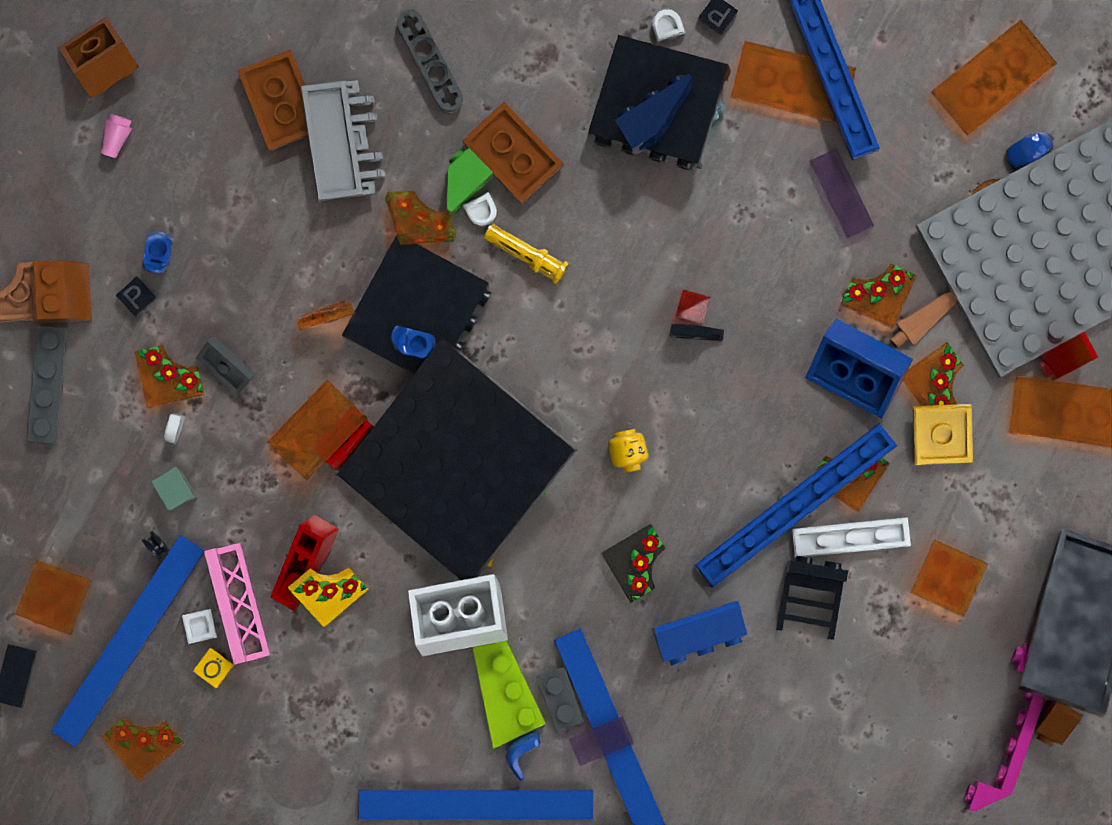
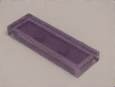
M836 148L812 159L810 163L846 238L849 239L874 227L838 149Z

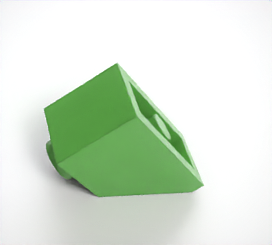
M470 148L465 152L459 150L449 160L451 165L448 167L447 210L451 216L493 178V172Z

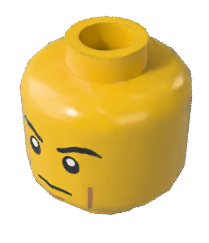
M635 429L613 433V438L608 441L611 463L616 468L623 467L624 473L640 470V463L647 461L649 458L645 437L642 433H636Z

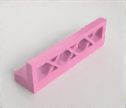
M241 543L204 551L234 665L269 656L270 651ZM236 550L239 562L232 572L223 567L220 554ZM240 568L242 571L243 578L237 575V572ZM225 572L231 575L228 581L226 580ZM234 577L244 582L246 586V591L241 600L230 595L229 586ZM247 596L249 598L251 606L244 603ZM232 600H234V601H236V602L238 603V605H237V607H236L235 610H234V606H233ZM242 605L253 613L254 619L248 628L239 624L236 618ZM255 624L258 634L252 631ZM239 628L246 631L243 638L241 636ZM249 633L260 639L263 651L246 655L244 642Z

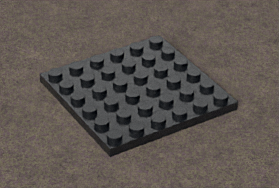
M441 339L337 475L457 578L466 580L477 578L578 449L446 339Z

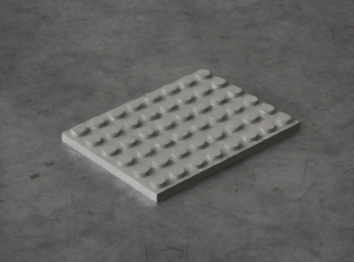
M1112 119L915 226L999 378L1112 317Z

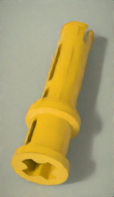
M494 223L490 225L484 235V240L530 265L532 272H540L552 279V283L555 285L560 282L569 266L567 261L561 262L549 255L548 250H538L499 228Z

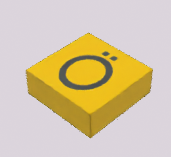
M210 648L193 672L217 689L234 664L213 648Z

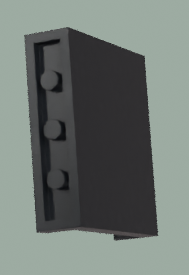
M618 35L590 124L589 136L594 140V144L610 148L611 145L622 147V152L637 156L615 122V119L619 118L618 114L629 106H634L635 108L643 103L644 97L656 90L661 92L669 87L668 83L679 75L685 77L690 74L695 85L662 139L640 153L649 155L648 158L655 162L665 163L666 160L676 162V166L684 170L693 171V167L701 169L702 155L723 86L730 77L731 69L729 64Z
M397 233L342 333V337L414 375L425 360L406 356L395 351L391 341L393 329L396 326L426 332L435 337L436 345L441 339H446L461 351L464 345L460 341L465 331L470 333L478 317L474 316L479 305L484 307L492 292L488 290L490 284Z

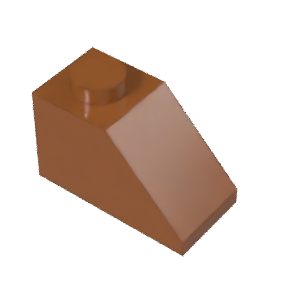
M1047 700L1034 729V732L1038 734L1036 739L1050 747L1054 743L1063 745L1081 721L1083 714L1067 705Z

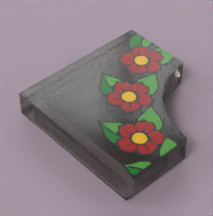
M651 524L601 553L630 603L655 589L652 580V566L657 556L666 549Z

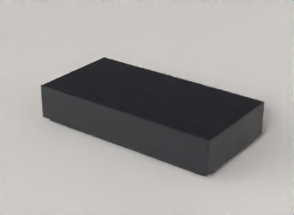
M11 644L7 645L0 672V703L23 708L38 651Z

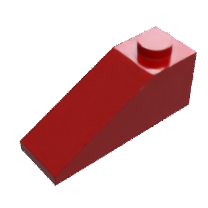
M1084 331L1040 355L1041 362H1039V367L1046 378L1050 377L1053 382L1097 359L1098 355Z
M316 515L299 525L270 598L293 611L297 610L301 602L288 587L309 569L316 573L319 572L331 550L339 528Z

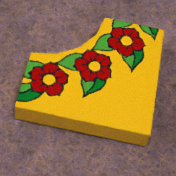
M349 567L340 573L332 575L318 574L309 569L288 587L293 595L323 627L327 626L368 590Z

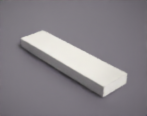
M908 517L791 529L794 558L796 556L812 557L911 546Z

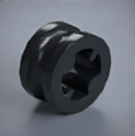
M154 531L150 532L148 539H142L143 544L158 560L162 558V552L170 550Z

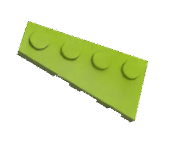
M507 640L474 646L473 651L493 749L545 725V720Z

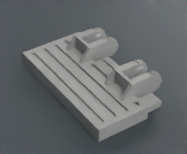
M358 80L301 86L300 90L318 202L375 194L374 181L363 183L361 181L386 177L385 170L375 169L360 172L359 163L378 162L383 159V153L357 154V151L368 150L365 125H352L374 122L377 120V114L365 113L351 116L350 107L369 106L375 103L374 96L348 98L350 94L360 93Z

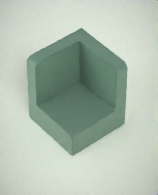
M174 467L151 481L165 506L170 511L188 500L197 498L179 467Z

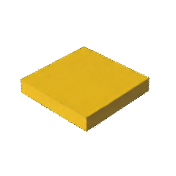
M971 404L913 406V457L915 465L973 463Z

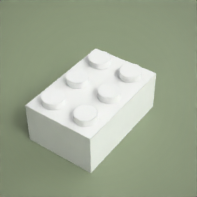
M494 574L408 591L415 646L422 656L508 640L501 586Z

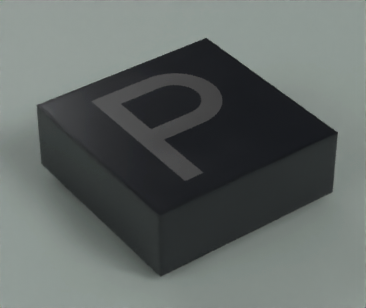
M710 0L698 17V20L722 35L738 13V10L724 0Z
M138 276L115 295L135 317L139 316L157 299Z

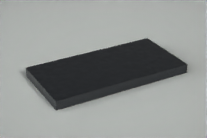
M1062 529L1057 540L1018 689L1102 718L1106 715L1112 692V545Z

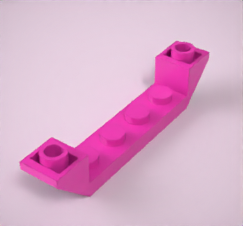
M1022 643L1021 648L1016 647L1011 663L1015 664L1013 671L1022 674L1030 644ZM1028 692L1024 693V699H1027L1024 711L1019 710L1016 716L1014 726L1018 728L1015 737H1010L1007 742L1005 754L1008 757L1005 766L1000 765L995 778L998 786L995 788L978 781H974L973 786L968 785L963 799L964 802H967L966 809L975 812L1013 793L1045 698Z

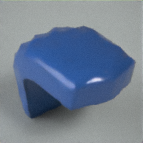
M1035 132L1024 137L1006 150L1008 162L1019 170L1038 160L1054 147L1052 138L1046 132Z
M163 232L148 234L142 265L145 271L156 274L166 271L173 240Z
M396 326L392 331V345L395 351L403 355L426 360L436 347L435 337L429 333Z
M531 732L521 738H517L507 749V754L505 755L506 762L519 781L524 780L518 760L527 751L540 746V736L537 732Z

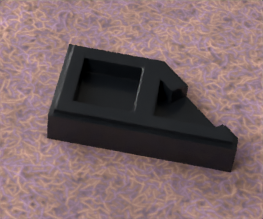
M671 324L670 337L722 341L724 330L699 325Z

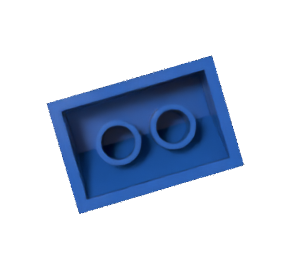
M836 318L824 334L805 378L882 419L903 382L913 359Z
M739 601L652 628L662 661L669 660L670 665L686 661V655L696 651L698 656L714 652V645L723 642L726 647L743 642L741 636L747 635Z

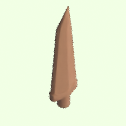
M951 290L906 318L899 320L896 325L900 331L890 339L891 343L896 348L907 340L912 346L917 344L957 303Z

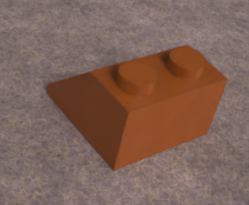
M107 17L58 47L90 98L105 92L109 86L120 79L127 78L134 70L139 68Z
M55 260L34 261L30 265L33 323L92 321L89 263Z

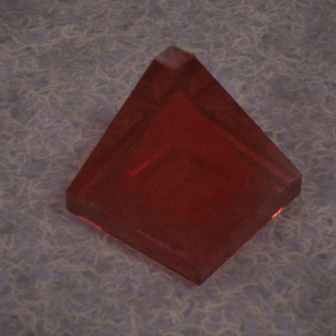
M682 290L675 318L703 325L711 297Z

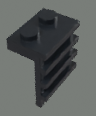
M796 556L795 561H787L776 630H783L784 620L829 627L828 639L834 640L843 584L847 582L849 570L842 569L841 563L825 561L824 566L813 564V558ZM790 585L835 593L834 604L789 597ZM787 603L833 610L831 622L785 614Z

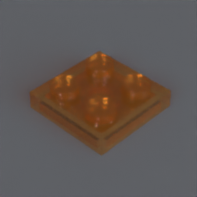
M933 540L910 593L965 617L988 563L940 541Z
M36 560L15 615L72 635L92 580Z

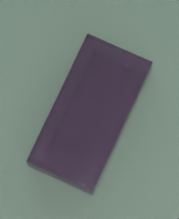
M623 716L569 738L580 766L634 744Z

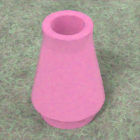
M110 113L108 120L105 119L100 153L117 158L120 149L133 129L130 127L132 120Z

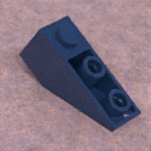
M690 74L685 77L683 75L675 77L668 83L669 87L661 92L656 90L644 97L643 103L635 108L634 106H629L618 114L619 118L615 119V122L636 155L662 139L695 85Z

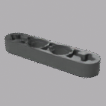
M415 10L403 11L397 20L399 32L432 95L442 111L446 113L457 112L463 104L462 93L422 16ZM407 17H410L411 20L417 19L418 22L415 23L418 34L424 31L425 35H419L410 42L408 38H413L414 36L409 27L403 28L406 24L405 19ZM425 41L432 46V51L429 55L420 56L416 53L415 47L419 42ZM436 66L443 68L445 71L444 78L438 82L432 81L428 76L430 69ZM450 81L452 85L447 86L450 95L458 96L455 99V105L443 104L442 101L445 100V94L442 88L438 92L435 91V88L443 87Z

